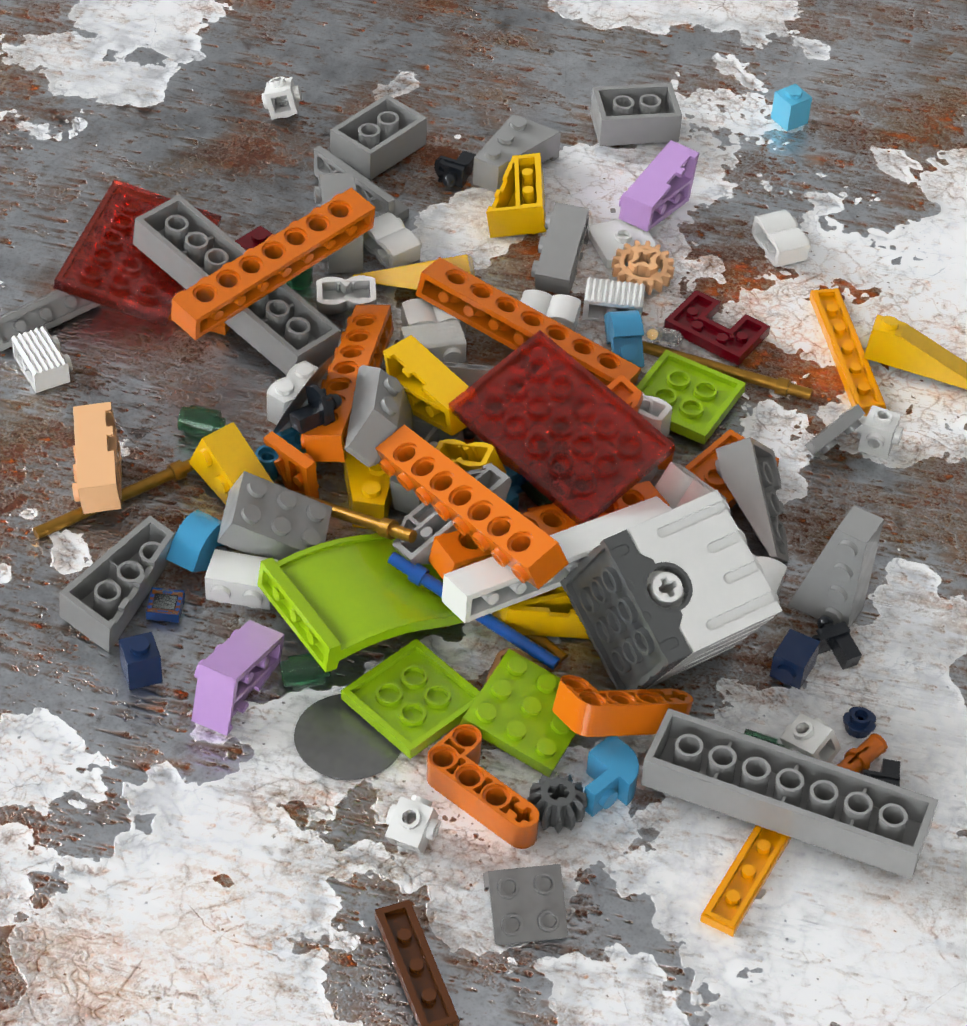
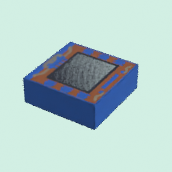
M152 587L146 609V620L179 623L185 601V591Z

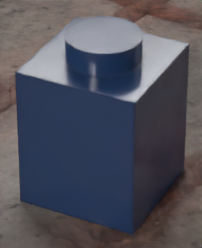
M789 629L773 655L769 676L784 684L800 689L816 664L821 641Z
M152 631L118 639L121 667L129 690L163 683L161 656Z

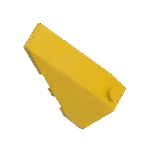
M468 254L443 258L475 276L473 257ZM435 260L354 274L353 276H370L375 278L376 285L417 291L421 272Z
M877 314L863 358L967 389V362L907 323L901 322L892 316Z

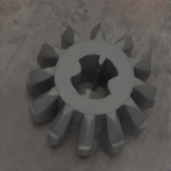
M557 772L551 779L542 774L539 783L532 784L529 797L527 798L539 811V822H542L543 831L549 827H555L557 833L560 832L563 826L572 831L576 822H582L588 801L586 793H583L582 782L573 783L571 774L564 779L560 778Z

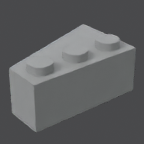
M555 202L553 212H548L546 216L545 229L548 230L546 237H540L538 253H541L539 261L534 260L531 277H535V289L570 295L577 275L578 261H581L583 257V252H581L583 244L587 245L589 240V208Z

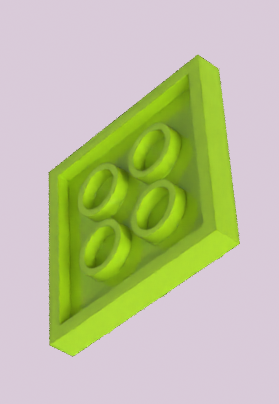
M665 350L636 387L646 396L660 398L672 406L671 431L704 445L745 392L746 383L674 352Z
M414 639L341 690V700L411 759L459 725L480 691L418 639Z
M510 648L460 723V725L471 724L476 726L481 731L482 739L547 777L551 776L576 735L552 711L560 678Z

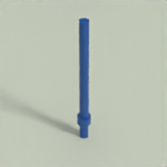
M396 552L391 554L388 559L390 565L406 574L410 582L418 587L423 585L442 598L443 582L430 575L429 569L419 563L413 564ZM492 614L475 619L550 669L554 670L558 665L560 658Z

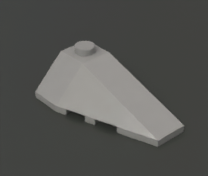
M751 437L716 448L718 457L715 461L716 470L724 480L769 556L783 564L789 563L786 530L778 515L784 513V507L776 495V490L782 488L774 451Z

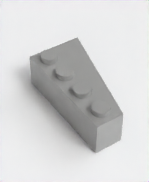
M854 505L835 530L788 605L816 619H819L821 616H828L833 620L834 624L844 621L847 627L850 628L864 607L884 519Z
M149 515L59 592V616L109 653L170 562L166 560L175 533Z

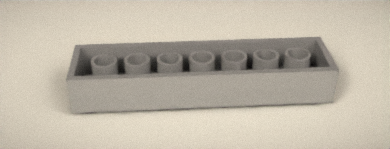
M180 195L135 218L133 245L185 289L196 284L202 277L209 276L219 270L225 263L232 262L246 251ZM286 283L224 322L285 375L295 364L305 360L317 367L324 363L330 356L334 355L341 330Z
M668 708L644 759L641 782L643 786L912 879L938 802L937 799Z

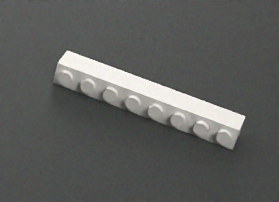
M655 496L550 535L559 543L569 564L539 590L528 581L525 583L519 581L508 565L502 567L492 556L444 574L442 602L464 623L561 587L560 582L574 568L578 567V564L585 557H588V554L595 547L599 546L603 539L672 510V508Z

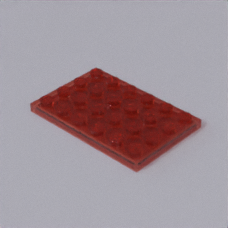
M114 179L54 279L53 288L166 327L171 319L172 298L178 292L185 291L186 289L133 245L135 218L165 203L170 198ZM196 208L217 227L220 226L222 216Z
M541 330L449 403V408L453 415L485 443L494 446L497 454L578 525L597 518L675 451V444Z

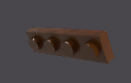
M406 900L375 909V920L417 1025L459 1026V1017L411 901Z

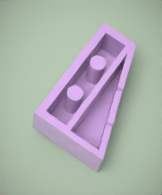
M670 140L629 189L622 194L619 201V207H621L619 219L648 232L689 201L699 152Z
M249 620L239 630H234L230 638L223 644L217 645L214 652L206 659H202L196 667L195 678H197L191 721L228 736L233 729L231 725L233 716L237 711L245 712L249 706V703L245 701L253 689L260 691L280 663L285 634Z

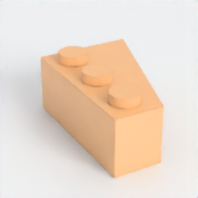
M111 402L73 406L75 435L73 452L76 463L73 464L75 483H72L74 501L81 502L83 514L122 509V452Z

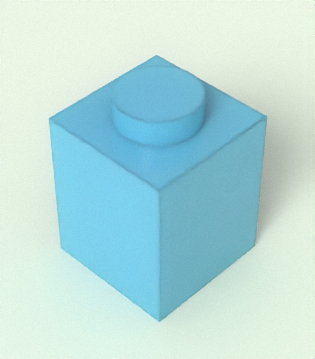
M797 84L775 91L771 118L787 132L808 124L812 97Z

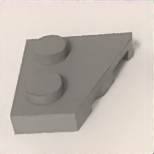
M859 404L851 407L805 444L806 448L812 455L820 450L825 454L838 444L835 438L843 431L846 435H849L862 424L858 419L866 413Z

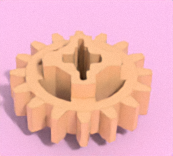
M635 240L634 246L625 243L624 249L618 248L616 250V256H613L611 267L613 268L612 276L617 277V281L620 280L622 283L624 281L638 283L639 285L643 283L648 295H651L652 289L660 293L663 286L668 287L670 280L673 279L674 259L668 258V250L661 252V245L659 244L651 247L650 241H646L645 245H641L638 240Z

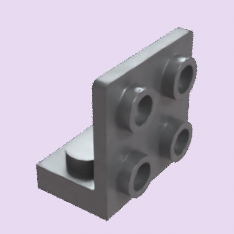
M560 864L494 870L483 873L484 888H489L496 945L568 937Z

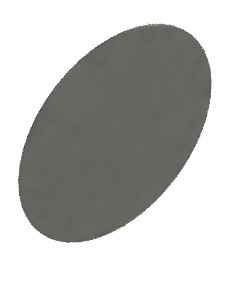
M334 355L330 356L303 386L279 420L273 432L277 434L289 422V413L303 405L307 399L306 386L319 383L329 368Z
M341 694L326 697L312 704L300 716L295 727L294 742L302 760L313 770L331 778L356 780L374 776L392 765L401 753L396 746L341 700Z

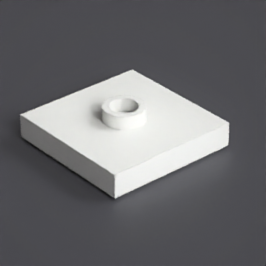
M621 219L589 225V239L606 268L612 267L613 256H616V250L618 248L624 249L625 243L634 246L635 240H638L641 245H645L646 241H650L651 247L657 245L649 231L646 232Z

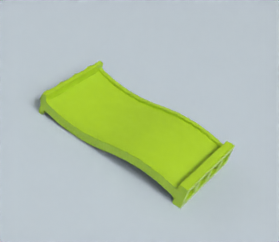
M377 533L344 537L314 545L277 562L273 557L261 561L258 587L325 673L337 669L340 660L386 639L406 633L463 623L442 602L440 596L423 585L418 587L410 582L406 574L388 563V559L393 552L401 555L393 547V542L397 538L390 540L379 536ZM421 564L430 570V575L443 582L431 564Z

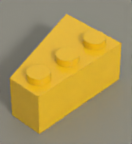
M541 154L514 155L502 177L503 183L500 189H497L494 194L495 200L486 211L490 238L546 232L544 176Z
M410 335L383 351L386 372L390 376L397 378L400 384L404 386L413 415L451 436L480 420L477 393L415 337Z
M234 422L203 437L189 460L194 470L225 505L230 488L244 471L273 482Z
M348 453L346 461L342 463L349 509L379 519L387 518L392 502L390 477L382 470L379 464L367 467ZM352 524V527L367 529V528H364V527H361V526Z
M562 586L492 613L493 616L523 635L589 639L586 629L578 618Z

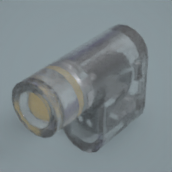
M650 325L644 330V339L649 343L677 348L683 342V334L677 330Z

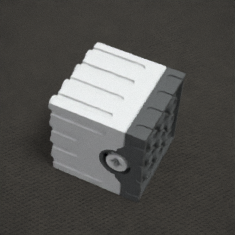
M718 490L603 539L600 545L595 547L588 554L589 556L585 557L578 564V567L574 568L560 582L617 690L648 689L725 653L783 611L779 605L778 595L767 583L760 562L753 557L747 545L745 534L737 527L731 516V510L727 501L721 497Z

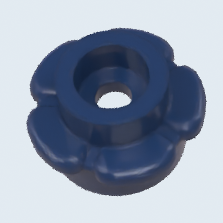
M852 707L843 716L845 730L852 737L865 738L876 728V716L872 711L864 707Z

